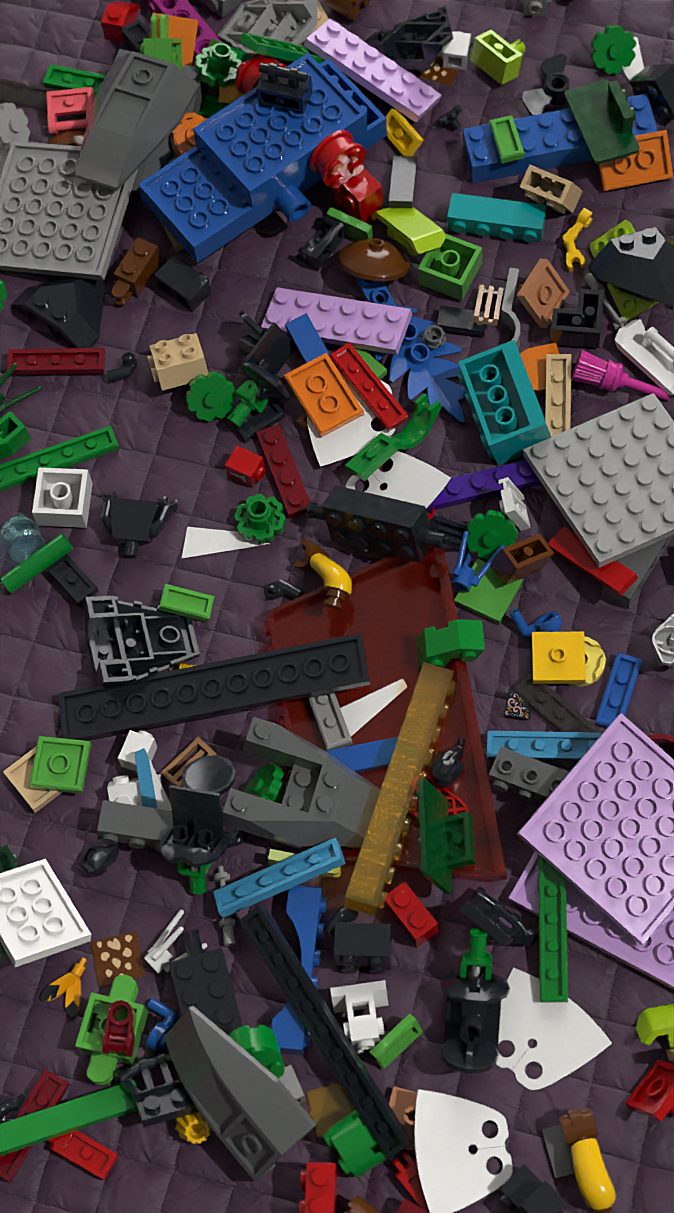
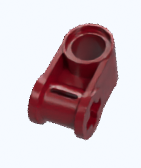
M117 1000L109 1006L102 1042L103 1055H108L109 1052L123 1053L127 1057H132L137 1017L135 1010L127 1001ZM119 1010H129L126 1020L116 1021V1014Z

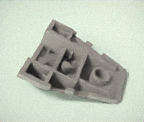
M252 0L241 3L217 36L224 42L251 56L257 53H254L239 40L245 32L302 46L317 25L318 0Z

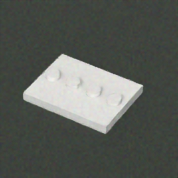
M46 859L0 873V942L14 967L91 941L90 931Z

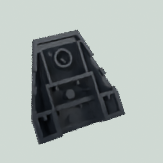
M111 595L85 597V636L94 678L102 685L131 683L199 657L200 652L191 618L159 610V605L157 608L144 606L142 602L135 600L134 603L120 601L118 600L119 597Z

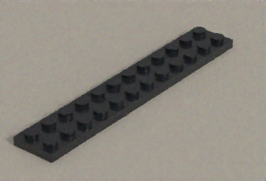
M362 633L156 673L127 684H101L58 693L63 739L92 740L127 733L130 730L148 729L371 685L363 635Z

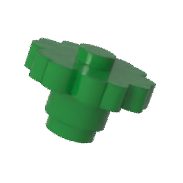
M608 25L605 27L604 33L597 32L592 39L590 45L594 50L591 51L590 58L593 60L594 66L602 68L607 74L620 73L622 66L629 67L636 57V53L632 50L637 44L631 32L624 31L621 26Z
M217 43L209 48H204L202 54L196 56L195 72L201 74L200 79L203 82H207L210 86L218 84L221 87H227L228 85L235 84L238 74L237 68L242 61L236 59L237 54L231 51L227 44Z
M211 371L207 377L199 374L190 381L189 386L191 390L187 391L185 396L189 410L195 411L198 419L212 421L215 416L222 419L232 411L231 403L236 400L235 388L233 383L227 382L224 374Z
M257 494L249 496L246 499V504L238 505L237 512L235 513V522L238 524V533L246 541L255 539L258 544L272 542L275 538L274 534H281L283 532L286 517L283 514L282 504L277 502L276 498L269 497L265 499L264 495Z
M494 510L487 511L485 516L483 514H476L468 523L469 534L467 544L469 550L472 552L478 551V556L481 559L489 560L501 545L508 547L515 544L518 530L515 527L514 521L510 519L505 520L503 512H496Z
M274 763L270 765L265 764L256 772L254 778L248 782L244 792L281 804L286 790L282 786L281 781L284 772Z

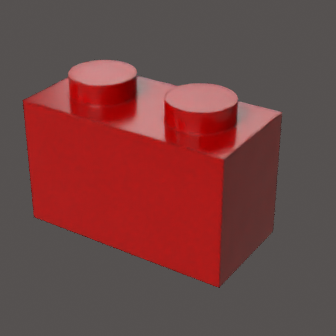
M405 881L383 897L384 907L416 948L438 933V923Z

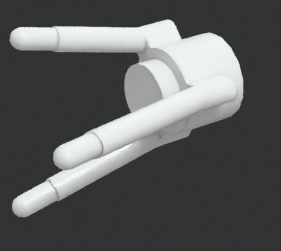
M182 909L178 911L157 942L147 951L148 954L144 957L158 973L163 969L167 973L170 971L169 959L172 955L167 949L183 932V927H179L164 944L163 942L184 914ZM203 943L202 948H207V944ZM187 952L171 962L186 958Z

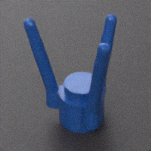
M465 531L456 567L452 573L454 577L451 581V586L461 592H469L472 586L477 587L480 579L491 567L500 551L505 548L504 545L498 548L475 576V571L468 567L471 555L467 554L463 562L469 534Z

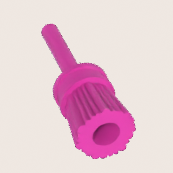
M581 350L571 377L572 381L599 386V389L608 390L610 393L614 392L618 387L623 389L625 386L649 395L654 393L657 398L669 401L671 395H668L659 387L628 377V374L623 372L621 363L617 364L610 359L607 362L584 350Z

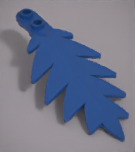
M356 277L357 283L367 302L411 309L412 314L417 312V309L413 307L396 306L383 281L367 282L365 279ZM375 298H381L383 303L377 302ZM411 317L398 355L393 354L389 382L393 383L410 369L407 381L408 400H413L427 388L428 404L432 405L439 401L442 406L441 408L460 424H463L465 422L464 414L458 400L467 399L465 396L466 392L460 385L447 380L458 377L457 372L461 371L460 365L437 358L460 353L462 348L445 342L444 345L436 349L429 348L428 345L423 343L422 336L429 326L437 325V323ZM375 351V359L380 361L388 353Z

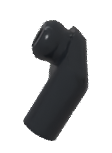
M127 352L123 354V362L120 368L107 371L110 383L129 378L137 366V359L134 353Z
M285 580L272 582L264 588V595L269 599H277L287 595L298 601L303 593L302 589Z
M345 904L339 907L324 929L332 936H335V922L351 923L355 921L358 917V908L353 904Z

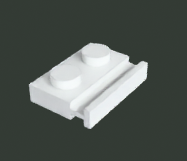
M508 477L498 480L503 488L501 490L502 500L499 501L501 511L510 520H513L521 531L531 528L526 505L521 501L524 499V495Z

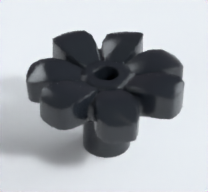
M460 105L454 106L452 110L443 114L436 121V124L438 126L450 124L454 131L462 126L457 117L463 109Z

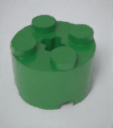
M249 1025L237 1028L228 1035L278 1079L284 1074V1062L278 1038L273 1030L264 1025H258V1028H249Z
M356 1110L329 1127L327 1133L323 1135L329 1147L341 1155L338 1162L346 1174L349 1173L351 1178L355 1176L359 1178L386 1160L385 1155L382 1154V1150L369 1129L360 1121L361 1117Z

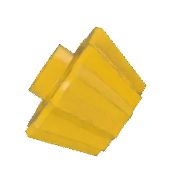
M199 1110L197 1113L176 1118L178 1124L175 1129L179 1131V1137L187 1140L189 1143L194 1144L197 1142L200 1144L202 1141H206L212 1132V1128Z

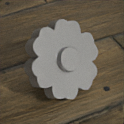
M14 103L0 104V145L3 144L6 151H9L12 141L28 142L30 130L26 126L28 119L22 109H16Z

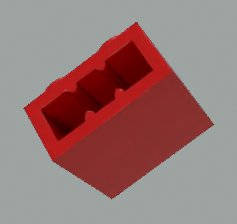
M307 1162L306 1170H301V1188H303V1193H305V1200H300L299 1213H337L339 1172L336 1163Z

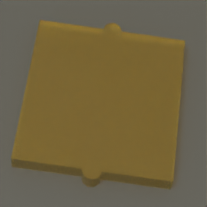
M340 1083L307 1091L311 1107L309 1115L316 1123L315 1128L318 1137H322L327 1133L329 1127L356 1110Z

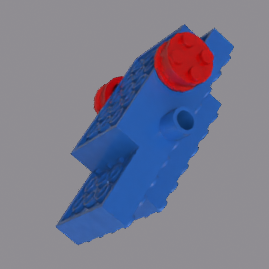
M307 53L289 66L279 63L278 58L262 54L253 55L237 68L238 74L235 79V86L244 95L193 128L196 142L195 147L138 184L142 201L197 263L277 209L290 222L300 220L307 215L311 208L310 201L302 192L321 179L326 186L333 187L334 189L339 188L351 177L361 173L364 168L365 150L387 136L386 117L329 58L318 64ZM272 62L279 64V67L299 68L301 72H306L311 76L313 92L304 113L258 103L256 87L262 75L259 72L260 63L270 64Z

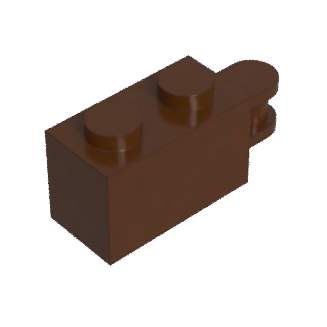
M137 237L114 272L116 284L112 288V295L116 305H125L131 296L139 298L162 262L157 245Z

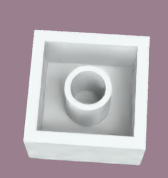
M38 468L32 511L38 526L87 528L93 484L88 470Z

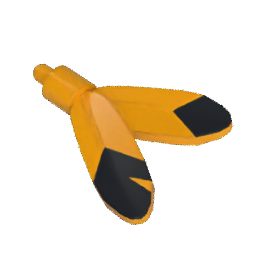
M82 958L79 964L76 963L71 973L63 975L48 985L40 996L41 1001H53L66 992L65 1008L68 1015L74 1017L80 1009L81 980L79 977H81L85 970L84 964L86 959Z

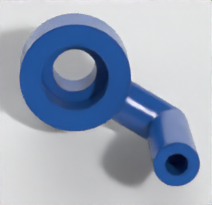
M514 609L509 613L518 631L524 638L532 636V632H558L563 623L557 611L543 614L534 624L527 626L519 609Z
M152 998L147 1008L165 1018L162 1023L159 1022L153 1028L146 1042V1047L157 1052L160 1048L164 1050L167 1047L165 1036L178 1020L179 1015L173 1009Z

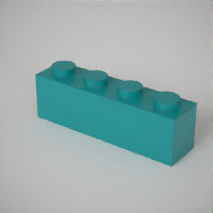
M452 193L447 216V230L456 233H473L479 236H496L502 239L542 242L546 220V205Z

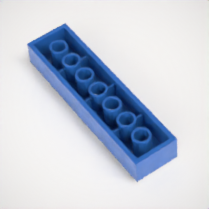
M647 94L627 97L629 107L632 106L636 114V120L633 121L634 136L658 131ZM570 108L514 119L524 150V158L506 163H501L489 124L463 129V148L472 183L525 174L529 165L546 170L593 161Z

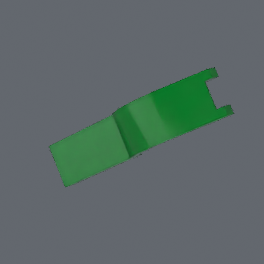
M422 394L414 402V413L408 425L400 433L393 436L380 433L345 465L348 472L365 481L399 449H410L421 443L429 433L442 407L441 403L436 401L430 405L427 403L429 400L428 396Z

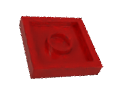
M657 1060L625 1104L632 1111L658 1121H662L668 1112L674 1117V1065Z

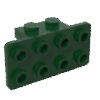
M604 79L565 91L567 104L595 164L606 163L639 152V144L633 133V121L636 120L635 110L632 106L629 107L627 93L625 89H621L617 80L609 82V80Z
M425 778L419 779L418 789L416 790V796L419 801L417 820L420 825L418 844L421 849L419 869L421 874L445 894L452 893L451 870L476 864L473 815L467 811L449 817L446 797Z

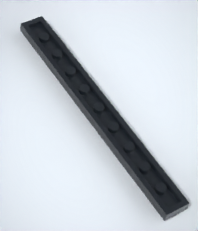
M264 904L258 905L240 919V923L386 1159L394 1157L413 1142Z

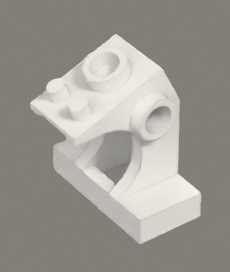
M385 980L330 988L334 1013H348L349 1022L343 1023L344 1033L348 1039H351L352 1046L357 1050V1054L364 1053V1050H372L380 1042L379 1035L384 1034L382 1017L376 1018L375 1007L389 1005ZM370 1009V1015L354 1017V1010Z

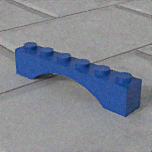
M294 886L288 892L286 913L300 940L302 951L301 965L317 989L318 977H314L315 966H320L321 950H317L318 940H323L324 924L320 923L321 913L326 914L327 897H323L322 888ZM288 1001L284 1008L273 1018L271 1030L275 1032L278 1038L281 1054L304 1056L305 1048H310L311 1036Z

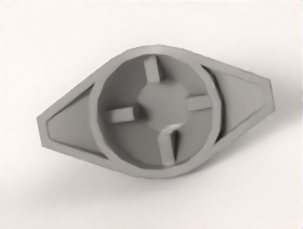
M674 614L660 625L652 636V648L658 666L663 667V665H667L669 669L674 668Z

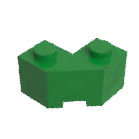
M457 619L448 622V627L438 630H436L435 626L424 628L417 638L419 667H427L429 670L437 671L445 668L451 659H461L463 662L477 660L485 650L482 621Z

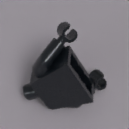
M113 491V496L107 498L105 492L101 494L103 500L101 520L107 532L114 539L125 540L123 555L138 556L139 542H152V539L157 538L168 524L172 513L178 509V499L176 498L174 503L169 504L168 496L163 497V506L161 507L162 503L157 501L118 498L115 491Z

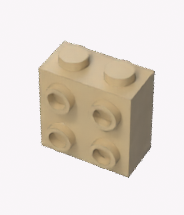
M529 165L520 185V188L526 191L525 196L531 198L530 200L544 205V202H546V205L552 207L553 210L563 214L566 210L574 212L583 192L573 182L532 165Z
M197 333L184 334L176 339L162 340L150 345L152 355L148 356L154 381H160L162 391L189 384L199 374L207 377L208 370Z

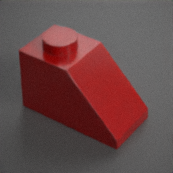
M121 1L108 4L101 20L104 38L124 43L121 29L135 21L140 8L139 5Z

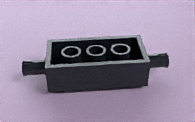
M335 485L322 505L310 502L307 507V517L326 521L331 540L338 544H346L362 550L366 549L382 555H390L421 563L430 547L445 550L448 544L447 534L431 531L426 508L423 505Z
M191 930L192 942L188 931L184 932L182 938L187 957L169 962L181 1014L183 1016L191 1006H194L224 1033L229 1035L237 1028L242 1027L243 1023L222 948L203 952L199 930Z

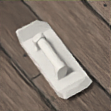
M635 319L620 328L615 337L617 348L668 395H674V347L658 334L654 327L645 331L643 322L640 319Z

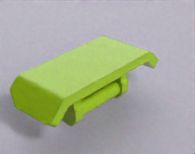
M388 207L375 211L371 215L373 221L380 220L388 226V237L405 247L412 256L441 247L446 239L444 231L414 207Z
M674 1004L648 1008L638 1016L636 1030L643 1044L649 1046L657 1036L666 1035L669 1049H674Z

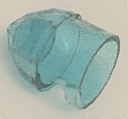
M19 514L11 517L1 527V541L11 559L15 562L21 563L45 545L38 524L24 515Z

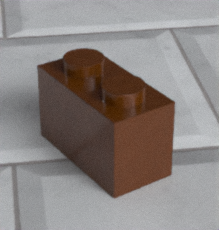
M537 534L503 548L491 564V568L504 586L541 571L554 555V552L541 534Z

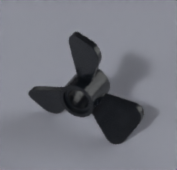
M558 54L542 62L541 71L547 78L546 88L527 90L522 94V102L531 116L543 114L550 104L559 106L567 102L565 91L571 88H569L570 80L564 74L567 62L565 54Z

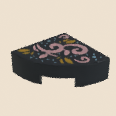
M509 688L504 715L531 719V709L526 699L518 691Z

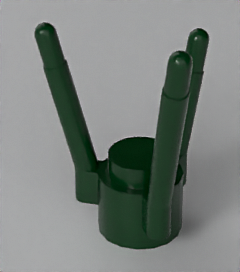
M16 363L0 378V387L16 369ZM42 386L31 389L6 403H3L6 398L0 392V413L4 412L8 407L41 391Z

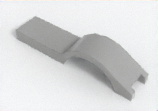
M509 268L501 309V323L507 325L514 333L512 340H515L519 349L520 322L516 314L513 313L519 283V269Z

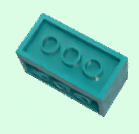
M515 340L458 362L461 371L457 372L466 392L465 396L472 409V415L477 428H479L481 440L489 458H495L498 466L522 457L523 449L551 438Z

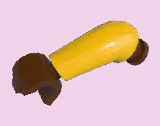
M300 539L303 550H305V558L301 562L295 561L294 567L304 573L317 572L325 583L324 589L327 590L326 597H328V600H324L323 605L331 609L341 610L342 605L340 602H343L345 596H350L352 593V580L349 574L340 565L331 560L328 553L320 548L319 545L306 539Z
M575 1108L568 1110L567 1114L560 1117L559 1120L566 1143L571 1146L573 1166L580 1192L586 1204L592 1208L593 1213H611L616 1194L603 1162L597 1139H595L598 1136V1131L591 1109L580 1110Z

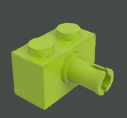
M489 30L474 38L470 60L503 85L518 77L523 53H525L526 48L521 40H516L509 44L494 31Z

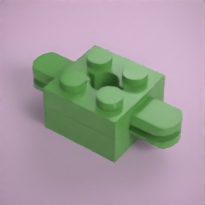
M153 14L151 17L152 38H144V43L141 44V54L173 63L182 70V38H170L169 17L167 14H162L161 17L158 14Z
M120 975L113 980L109 996L91 993L75 1046L79 1052L91 1056L86 1072L89 1079L96 1085L104 1086L112 1081L117 1062L132 1065L135 1062L148 1011L144 1005L135 1003L138 985L128 975ZM117 1000L127 1001L136 1012L135 1043L132 1057H127L123 1053L109 1052L108 1055H103L102 1053L108 1009ZM119 1010L116 1014V1021L126 1020L129 1010Z

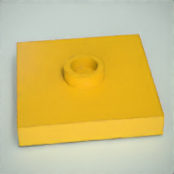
M532 632L533 684L586 683L584 632Z

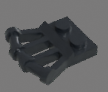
M481 886L474 891L471 900L466 901L460 910L502 946L512 942L529 946L538 937V934L533 929H529L520 920L521 916L510 912L503 901L498 902L489 896Z
M163 1051L147 1059L144 1056L137 1058V1062L126 1069H119L114 1072L116 1082L135 1101L143 1128L198 1112V1108L192 1101L181 1079L173 1082L167 1065H174L170 1054ZM159 1067L165 1084L154 1087L149 1069ZM141 1073L146 1090L140 1091L129 1079Z

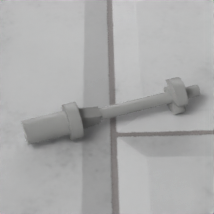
M591 273L584 277L591 290L605 291V287L599 284ZM604 292L603 303L616 321L612 326L615 330H619L628 321L625 317H618L607 301Z
M219 866V873L214 874V881L220 882V888L226 886L225 882L230 880V874L224 872L223 866ZM230 915L219 921V927L223 929L224 946L235 945L233 927L236 924L235 919H231Z

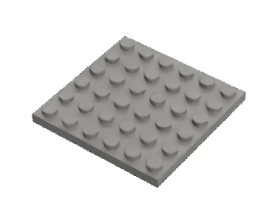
M12 141L0 177V270L104 280L138 169L117 191L75 177L74 174L81 146Z
M654 393L523 449L524 458L599 568L674 535V421Z

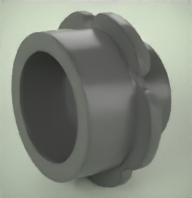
M437 325L429 326L422 336V341L429 348L436 349L445 344V332Z

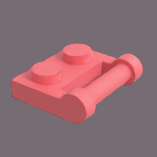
M92 87L47 92L48 128L50 134H58V131L87 128L94 101V90ZM86 113V119L57 122V116Z

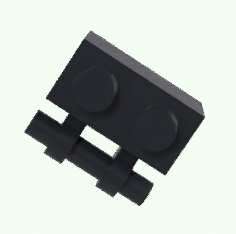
M272 62L270 64L260 63L259 72L262 75L256 87L258 103L304 113L313 92L311 76L306 72H301L299 68L279 67V64Z

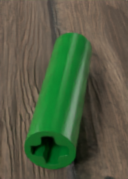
M61 533L0 579L7 590L13 594L72 551L73 547Z

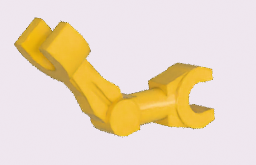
M586 208L580 212L575 225L563 235V244L567 250L566 268L569 272L573 271V262H579L581 269L585 268V258L579 250H576L574 240L577 239L579 232L583 228H587L592 222V212Z

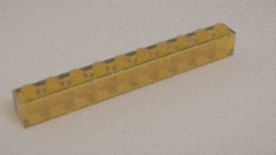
M423 663L345 894L344 907L372 916L376 915L378 908L383 909L387 897V893L383 892L385 884H391L395 868L391 866L394 859L399 860L403 844L399 842L402 835L407 836L411 820L407 819L409 811L415 812L418 803L417 796H415L418 780L426 778L427 773H424L423 769L425 764L430 765L434 750L430 749L432 741L438 742L442 728L438 726L440 718L445 720L449 704L445 702L447 696L452 697L455 690L456 682L452 681L454 673L452 670Z

